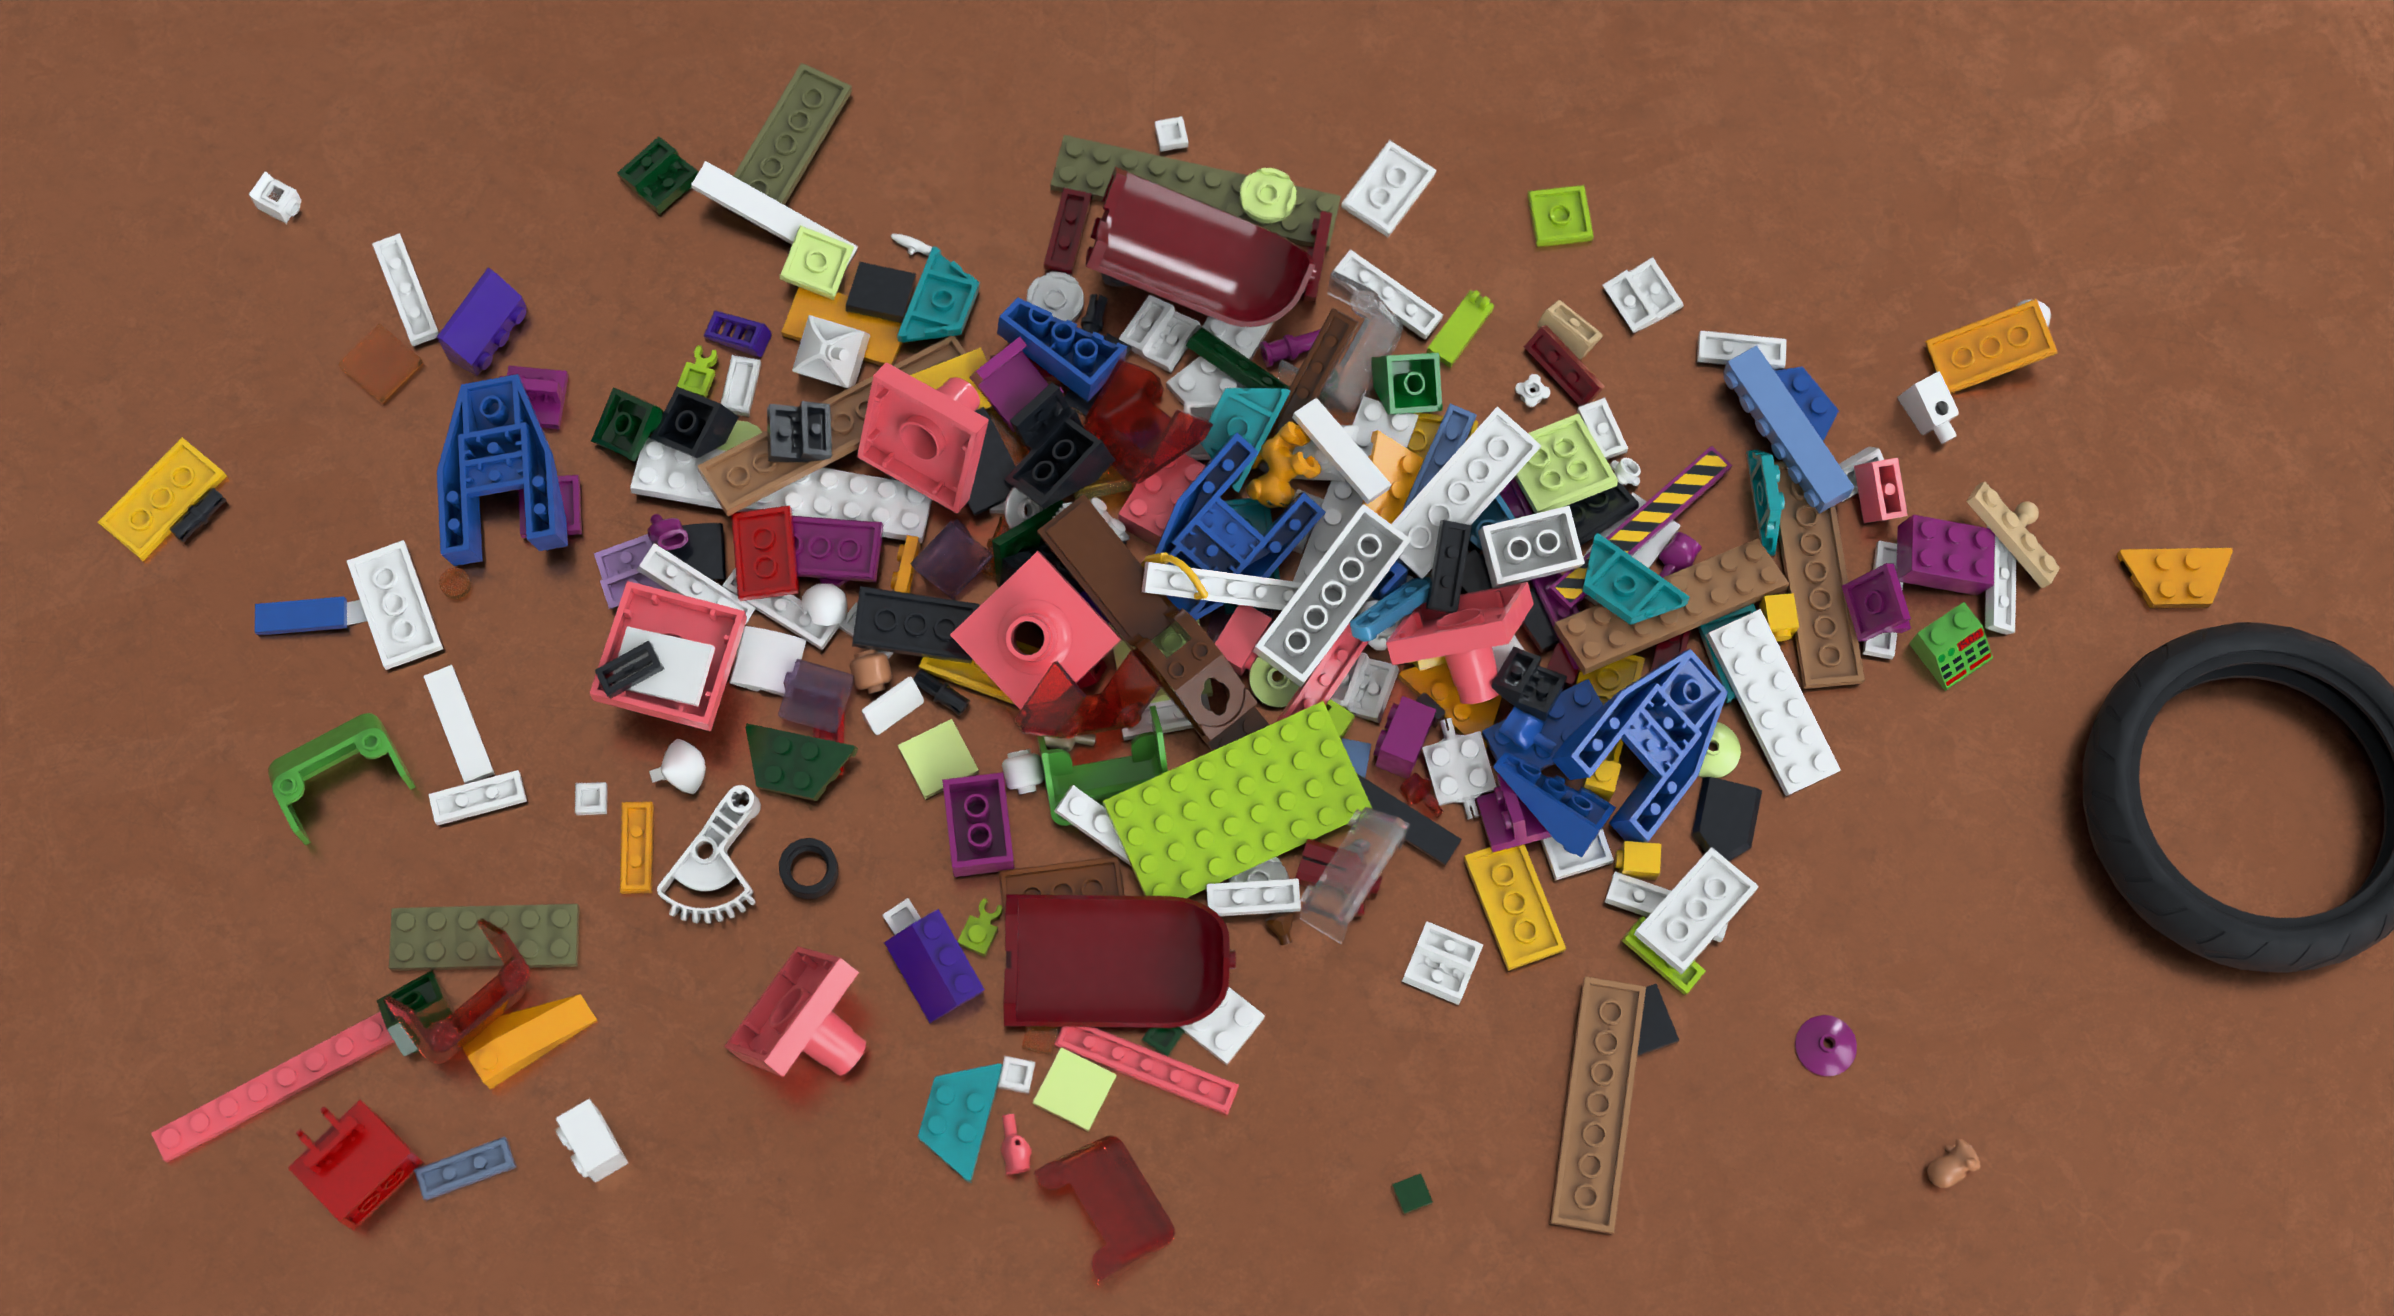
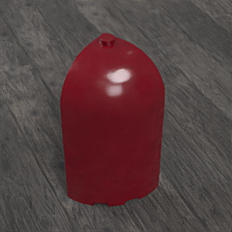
M1117 167L1113 170L1101 201L1105 203L1102 219L1097 217L1090 238L1095 239L1094 247L1089 246L1086 255V267L1239 327L1263 326L1286 315L1297 304L1306 285L1313 283L1317 273L1312 257L1288 239L1250 221Z
M1006 894L1004 1026L1180 1027L1195 1023L1210 1015L1220 1006L1227 994L1229 970L1236 969V950H1230L1229 931L1224 920L1214 910L1202 903L1174 896Z

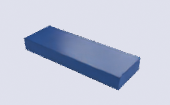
M344 596L255 604V633L257 635L347 628V599Z

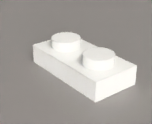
M1605 398L1578 407L1577 414L1579 413L1606 460L1627 453L1628 446Z

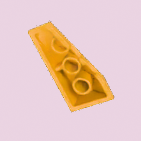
M579 994L483 1020L457 1038L483 1083L489 1089H492L598 1020L582 995Z

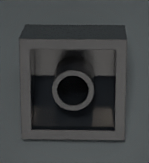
M676 387L662 415V420L650 439L694 458H699L727 442L739 417L718 402Z

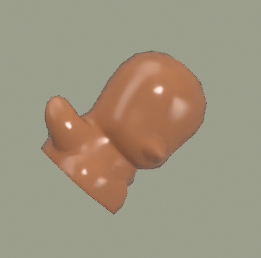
M1957 1138L1955 1139L1954 1146L1946 1145L1945 1149L1949 1154L1933 1160L1929 1164L1927 1172L1930 1181L1939 1188H1949L1962 1180L1965 1172L1977 1171L1981 1166L1973 1147L1965 1140Z

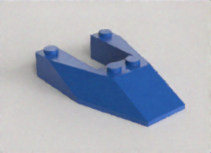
M516 374L461 384L437 469L441 555L454 566L483 561L479 496L524 489L527 540L539 551L568 546L566 514L553 453L520 376Z
M1234 433L1177 499L1154 554L1166 552L1181 559L1190 568L1269 578L1326 512L1304 492L1299 493L1263 535L1260 534L1220 498L1259 453L1242 436ZM1167 596L1177 608H1183L1195 620L1226 604Z
M1687 649L1617 692L1565 740L1551 760L1569 780L1590 778L1621 739L1649 771L1609 821V824L1625 841L1648 842L1698 777L1728 691L1691 649Z

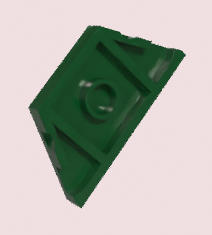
M746 724L756 787L762 790L817 801L825 792L826 786L841 773L840 768L851 756L854 757L858 752V748L854 745Z

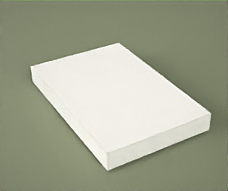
M1389 140L1343 200L1341 207L1389 237L1436 175V169Z
M627 626L618 657L649 640L664 667V670L627 690L699 706L715 647L705 643ZM648 652L614 670L613 675L623 668L649 656ZM651 663V664H649V665L643 667L642 669H640V670L634 672L633 674H635V673H637V672L643 670L644 668H646V667L652 665L653 663Z

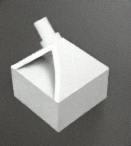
M809 315L792 371L848 389L856 385L870 334Z

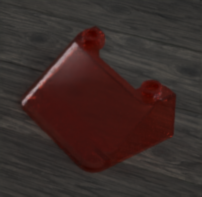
M1120 359L1082 425L1084 429L1100 439L1115 458L1111 466L1127 481L1133 484H1140L1203 442L1213 424L1206 418L1197 417L1179 409L1175 411L1172 418L1154 403L1163 394L1160 378L1153 371Z
M1115 1136L1102 1137L1034 1171L1035 1181L1046 1189L1057 1190L1070 1183L1107 1245L1093 1255L1091 1262L1099 1287H1102L1162 1250L1174 1238L1175 1229L1171 1220L1124 1143Z

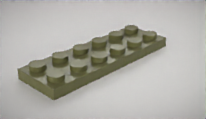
M801 63L733 177L785 205L849 98L852 86Z
M544 904L392 908L389 969L391 971L578 967L579 905Z

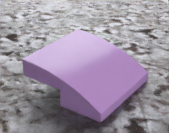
M648 534L594 553L602 577L600 583L609 609L619 606L627 581L666 590L637 571L653 543H655L649 539Z

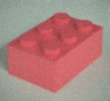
M1162 442L1119 512L1118 520L1125 525L1126 531L1157 547L1177 499L1206 465Z

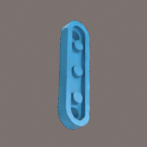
M1418 577L1409 580L1350 621L1352 636L1360 641H1371L1385 629L1394 626L1395 622L1402 617L1411 614L1415 608L1427 602L1431 578L1424 577L1420 579Z

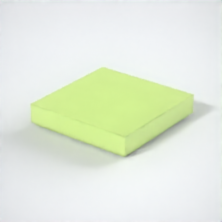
M800 225L779 279L834 300L854 246Z
M952 719L898 745L925 800L944 791L943 779L979 774V769Z
M1061 1047L1033 1101V1105L1089 1132L1117 1075Z

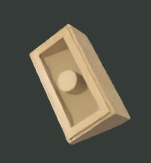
M1560 300L1545 310L1537 323L1539 328L1547 325L1579 360L1585 357L1603 337L1601 332Z

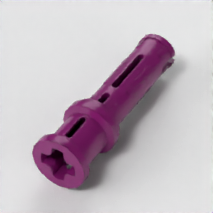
M1320 330L1296 337L1287 334L1283 336V339L1270 343L1266 341L1260 342L1261 355L1265 365L1270 367L1274 362L1288 358L1289 360H1295L1298 354L1310 350Z

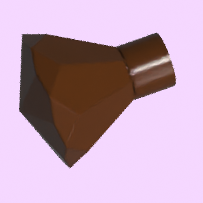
M1292 912L1274 913L1265 920L1266 925L1278 936L1280 945L1292 943L1290 935L1294 918Z

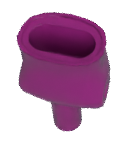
M654 514L650 518L652 525L647 530L648 537L664 550L681 548L688 542V534L682 528L681 521L678 518L663 519L659 514Z
M1676 532L1672 541L1659 555V559L1665 565L1659 576L1663 578L1692 566L1695 557L1702 550L1701 545L1688 535Z

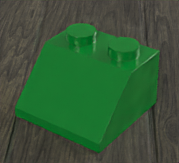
M1439 353L1386 355L1371 358L1373 387L1388 415L1443 411Z

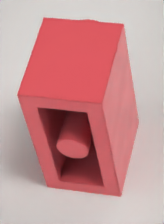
M1898 458L1854 465L1864 523L1908 516Z
M1238 605L1215 642V645L1223 653L1233 667V670L1240 676L1243 675L1246 669H1251L1258 657L1253 650L1272 625L1271 617L1251 606Z

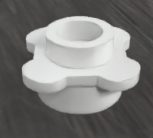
M1531 374L1527 381L1524 383L1519 382L1515 388L1516 393L1520 394L1522 401L1528 407L1536 406V404L1541 402L1542 398L1546 399L1550 395V389L1541 383V378L1537 374ZM1530 389H1535V392L1532 393Z
M1623 458L1620 462L1616 460L1611 462L1610 466L1615 471L1614 474L1620 484L1626 485L1630 483L1634 486L1640 484L1638 476L1641 473V469L1634 460Z

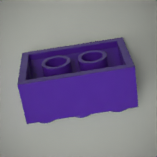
M487 268L437 336L448 360L475 376H478L482 370H486L491 364L493 354L498 347H503L508 341L509 332L515 324L521 323L524 319L527 307L523 297L492 269Z
M939 909L912 923L884 942L929 1023L984 993V987Z

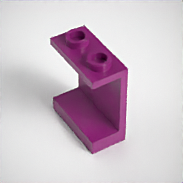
M1018 337L969 377L1013 433L1015 430L1010 420L1049 385L1022 352L1027 345L1021 337Z

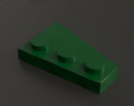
M1060 500L992 540L998 587L1000 585L1003 558L1046 545L1037 534V530L1053 519L1052 517L1056 516V512H1059V508H1062V504L1065 502Z

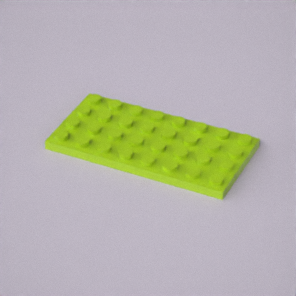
M1324 701L1102 801L1144 895L1182 898L1190 897L1207 889V884L1220 883L1305 844L1307 839L1313 840L1374 812Z

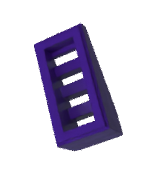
M714 311L704 333L706 339L760 358L763 356L772 335L764 323L719 311ZM726 322L722 334H718L722 323ZM736 326V329L732 337H729L733 327ZM745 330H748L744 340H741Z

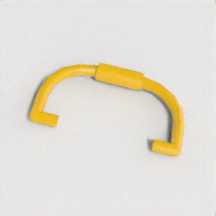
M1163 552L1148 555L1141 562L1143 568H1145V562L1172 563L1186 573L1198 592L1194 594V598L1199 600L1208 597V592L1197 575L1181 559Z

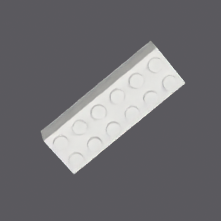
M1363 504L1257 643L1253 652L1299 687H1302L1409 545L1411 539Z

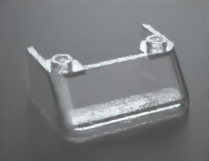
M1333 270L1330 275L1328 294L1349 304L1353 312L1365 318L1342 361L1340 364L1337 363L1318 400L1324 407L1349 417L1357 414L1363 396L1368 397L1373 388L1371 358L1392 355L1402 336L1403 326L1397 316L1374 290ZM1281 360L1278 369V379L1290 387L1299 368Z
M1365 807L1363 811L1357 809L1348 823L1352 828L1316 885L1313 887L1309 884L1300 898L1304 902L1300 915L1302 921L1342 944L1350 922L1397 847L1401 849L1405 843L1411 824L1399 817L1369 807Z

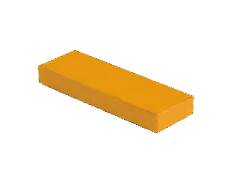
M622 802L621 894L652 893L653 802Z

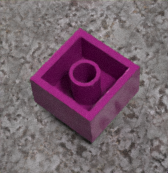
M1402 696L1399 705L1393 703L1384 727L1388 731H1381L1373 755L1378 757L1376 767L1409 780L1431 728L1436 709L1405 696Z

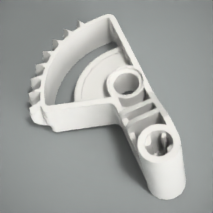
M737 785L728 791L701 832L658 885V895L672 905L669 911L671 916H676L679 910H682L681 920L686 921L690 913H693L692 921L699 923L701 914H704L705 923L710 924L712 914H715L718 922H723L722 912L726 911L727 915L732 919L735 917L734 907L737 906L742 913L746 911L745 906L742 904L745 900L751 905L756 904V901L751 897L753 889L727 853L728 848L749 821L758 815L761 809L760 800L748 787ZM741 799L749 801L746 806L740 805L739 802ZM703 844H711L713 846V854L707 859H701L698 855V850ZM737 877L745 888V891L732 901L711 908L685 906L673 901L665 894L675 879L694 890L712 891L726 886Z

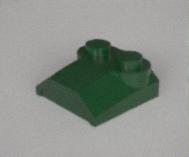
M613 387L591 442L635 461L649 435L653 434L654 430L659 426L664 412L657 405Z

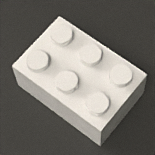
M1570 506L1483 526L1478 531L1492 588L1508 586L1577 569L1585 564Z

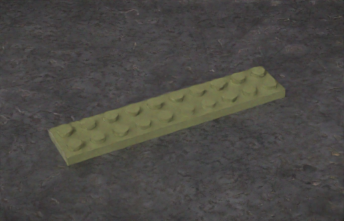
M1063 136L1050 190L1063 192V188L1091 193L1092 199L1102 201L1113 170L1117 167L1250 221L1288 239L1294 244L1306 247H1314L1316 236L1311 235L1314 218L1319 219L1321 211L1332 213L1326 251H1329L1341 200L1339 195L1295 186L1297 190L1296 205L1291 214L1284 220L1276 223H1260L1251 219L1243 211L1240 204V187L1248 175L1072 136Z

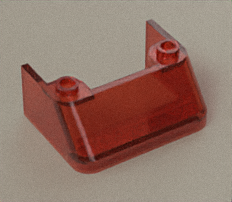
M1132 650L1102 693L1086 696L1058 661H1054L1015 718V724L1023 734L1058 739H1070L1076 736L1126 727L1130 729L1141 721V715L1163 683L1138 653Z
M482 918L477 921V924L504 964L495 978L445 1020L436 1021L425 1029L412 1009L389 995L384 999L422 1056L434 1064L447 1062L519 1001L526 992L530 977L529 966L506 931Z

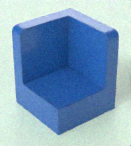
M1396 561L1370 596L1375 600H1382L1401 587L1407 581V569Z

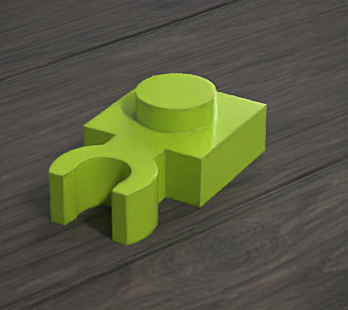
M698 345L694 351L696 362L695 364L686 362L677 387L706 398L715 377V371L709 368L716 364L718 355L716 350H712L710 357L702 358L703 348Z
M986 898L979 904V918L972 915L969 916L957 941L961 947L983 957H986L998 932V927L992 925V922L998 920L1003 911L1002 906L998 905L994 913H987L985 908L988 904V899Z

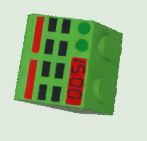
M1965 602L1919 631L1909 643L1945 691L1993 659L1983 625Z

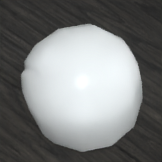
M816 584L804 592L801 602L804 614L807 612L810 614L814 624L830 626L839 624L847 618V597L837 586L833 584Z

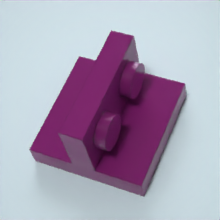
M508 366L507 376L516 374L520 376L541 427L560 429L569 376L567 371Z
M1886 563L1841 586L1858 641H1868L1882 633H1903L1911 629L1909 623L1911 617L1894 564Z
M1497 774L1499 786L1494 787V793L1476 798L1492 852L1551 837L1550 833L1500 774Z

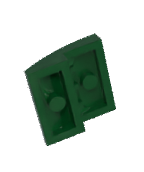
M659 136L617 172L626 185L658 214H661L685 193L699 173L697 169L679 156L674 147Z

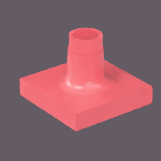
M886 362L873 375L857 457L953 512L958 513L970 500L989 419L975 412L980 404L979 395L975 388L967 381L957 377L949 378L941 387L935 390Z
M1039 551L950 634L1032 723H1035L1123 640ZM1025 621L1036 623L1044 633L1042 648L1032 655L1023 653L1016 642L1017 629Z
M627 581L598 668L618 657L628 626L714 646L715 651L699 706L628 690L610 699L607 697L597 675H595L589 693L592 700L711 731L746 624L747 617L745 611ZM614 671L605 675L606 679L612 676Z
M1524 582L1461 594L1458 611L1453 613L1426 609L1427 602L1415 608L1411 614L1404 617L1386 642L1392 665L1445 656L1461 703L1475 704L1490 700L1499 695L1491 687L1498 674L1492 647L1509 644L1534 605L1529 584Z
M797 946L724 1047L743 1062L784 1077L802 1051L821 1065L827 1066L839 1076L847 1073L862 1056L866 1047V1041L856 1034L832 1009L859 972L839 957Z

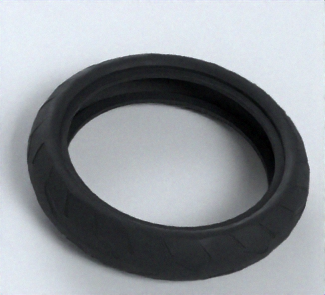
M2237 622L2196 630L2165 643L2142 657L2114 685L2096 716L2086 745L2082 765L2083 806L2088 832L2098 858L2116 889L2143 920L2186 950L2213 962L2241 970L2266 972H2296L2340 963L2377 944L2394 930V687L2380 672L2351 651L2328 639L2293 627L2256 622ZM2218 679H2262L2284 684L2316 699L2335 713L2351 729L2365 748L2379 779L2384 804V832L2377 860L2369 876L2360 889L2346 903L2327 912L2312 916L2296 918L2260 916L2238 910L2212 898L2193 885L2178 871L2167 858L2150 829L2143 808L2139 782L2141 754L2148 730L2156 715L2167 701L2189 688Z

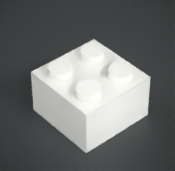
M590 1099L556 1118L560 1127L555 1129L563 1145L569 1151L573 1150L575 1152L571 1156V1160L584 1178L589 1176L596 1183L628 1164L602 1114Z

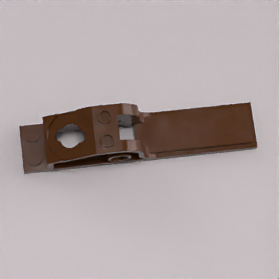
M1085 494L1037 530V534L1212 751L1269 726L1268 722L1255 707L1257 701L1240 680L1223 653L1197 621L1183 608H1177L1166 595L1142 592L1144 568ZM1171 625L1175 632L1181 634L1187 643L1166 658L1152 640ZM1209 678L1216 679L1225 689L1224 693L1228 696L1225 710L1219 715L1214 714L1212 710L1206 709L1201 701L1205 681Z

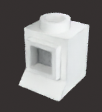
M266 172L263 173L249 193L257 209L284 223H287L291 216L297 214L302 201L295 189L274 179Z

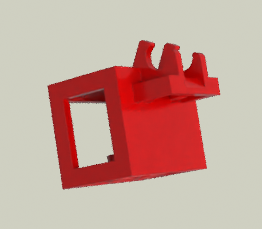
M362 1100L355 1103L340 1119L325 1106L320 1109L323 1116L332 1126L315 1142L299 1129L296 1135L308 1149L288 1167L340 1223L351 1230H355L415 1172V1169L424 1163L387 1123Z

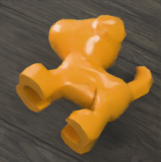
M1289 421L1273 438L1266 440L1261 446V450L1251 468L1256 469L1261 460H1265L1268 464L1269 471L1250 481L1246 488L1247 495L1252 500H1257L1267 508H1285L1291 503L1295 490L1290 486L1289 482L1297 475H1304L1307 479H1311L1321 473V466L1313 456L1305 459L1303 458V452H1297L1293 455L1296 446H1304L1311 441L1299 425Z

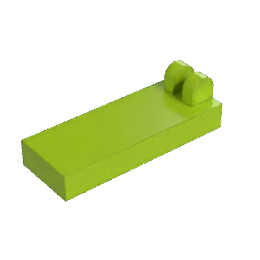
M1477 290L1469 291L1427 348V353H1439L1440 362L1450 368L1494 309L1495 305L1490 302V298L1487 296L1481 297V293Z
M1644 916L1640 917L1623 936L1621 941L1683 995L1688 994L1706 970L1696 961H1693L1681 975L1634 935L1635 931L1646 920Z

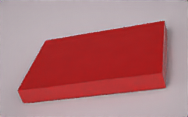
M790 505L733 513L731 518L738 599L740 601L798 594L793 516Z

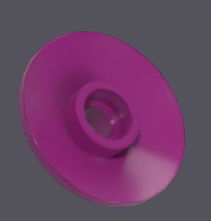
M1819 1015L1810 1018L1799 1028L1795 1038V1051L1799 1061L1807 1070L1819 1076L1830 1077L1841 1074L1851 1066L1856 1056L1857 1043L1853 1031L1845 1022L1834 1016ZM1826 1038L1830 1039L1833 1042V1048H1826L1823 1040Z

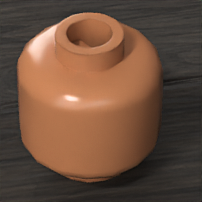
M873 649L854 654L855 659L850 662V670L855 687L860 690L867 689L868 694L886 690L884 684L890 682L893 678L887 655L882 652L878 653V650Z

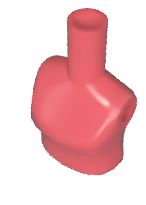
M1003 1115L1005 1138L1000 1148L1005 1161V1174L1029 1171L1031 1147L1023 1137L1017 1135L1015 1115Z

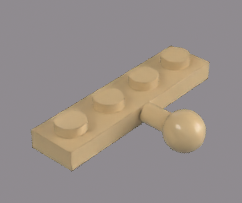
M1985 481L1977 485L1966 502L2042 589L2050 585L2060 567L2056 564L2055 559L2042 548L2036 537L2025 528L2026 525L2032 524L2037 520L2039 516L2037 506L2032 502L2025 501L2016 507L2014 513L2010 511L2000 499L1998 493L1991 489Z

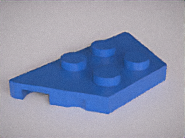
M1804 367L1774 370L1822 441H1824L1839 411Z

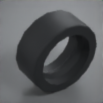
M802 838L791 843L782 852L779 860V874L786 889L794 896L803 899H815L827 894L835 885L838 877V863L832 849L823 841L814 838ZM808 851L820 854L827 866L824 878L812 886H804L797 883L791 875L792 861L797 855Z

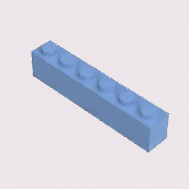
M1756 345L1729 360L1723 371L1725 383L1730 389L1736 391L1740 397L1739 401L1742 408L1747 413L1750 412L1756 420L1755 424L1759 433L1769 439L1774 455L1779 460L1784 461L1792 481L1796 484L1799 483L1803 489L1807 503L1812 508L1815 507L1820 514L1847 499L1854 489L1853 484L1758 346Z

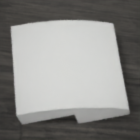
M1653 257L1630 272L1625 270L1603 285L1633 333L1658 322L1684 307L1683 302Z
M1149 295L1119 340L1132 346V351L1171 373L1187 350L1186 344L1189 339L1201 328L1199 321L1176 312L1172 304Z
M745 626L729 683L756 692L764 690L790 698L793 695L806 640L776 631Z
M1361 653L1331 699L1357 717L1380 723L1399 668L1391 663L1370 659L1366 653Z
M1426 921L1402 982L1459 1005L1483 944Z

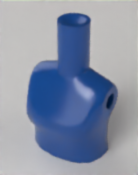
M1517 707L1512 709L1499 729V733L1506 735L1523 750H1527L1533 744H1536L1551 754L1557 743L1541 734L1544 725L1543 721L1523 712Z

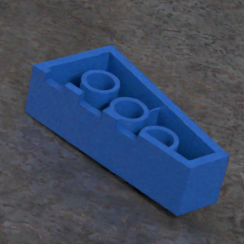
M1017 298L999 316L997 329L999 336L1010 344L1018 337H1021L1027 345L1022 350L1027 357L1087 402L1124 364L1127 346L1121 343L1116 345L1105 340V336L1096 332L1092 334L1080 329L1076 323L1070 320H1060L1052 316V312L1023 299Z

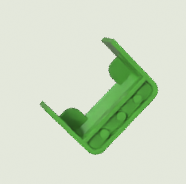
M1149 706L1153 731L1139 734L1132 740L1131 756L1076 766L1072 765L1071 756L1067 751L1063 749L1047 750L1042 726L1036 727L1051 816L1055 823L1062 826L1072 825L1054 812L1072 785L1104 807L1102 801L1168 771L1163 731L1156 706Z
M371 713L361 714L280 756L270 764L268 775L273 793L294 834L305 845L311 843L291 804L299 800L304 794L305 780L360 752L365 758L377 759L388 753L399 775L410 790L416 787L383 723L376 715Z

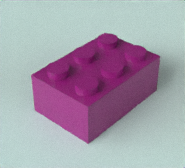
M1912 515L1898 525L1896 572L1899 582L1977 596L1994 585L1995 534L1990 528Z
M1003 772L943 779L954 877L1015 869Z

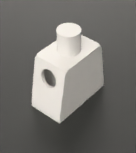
M1940 371L1915 383L1897 397L1922 435L1934 430L1941 444L1957 436L1949 421L1959 415V411Z

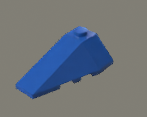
M1504 752L1494 765V769L1550 835L1566 851L1576 854L1581 858L1616 809V807L1584 787L1577 791L1564 785V778L1557 775L1554 778L1547 777L1541 774L1542 772L1538 766L1508 752Z

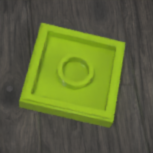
M1584 185L1528 191L1527 198L1536 247L1593 240L1594 236Z

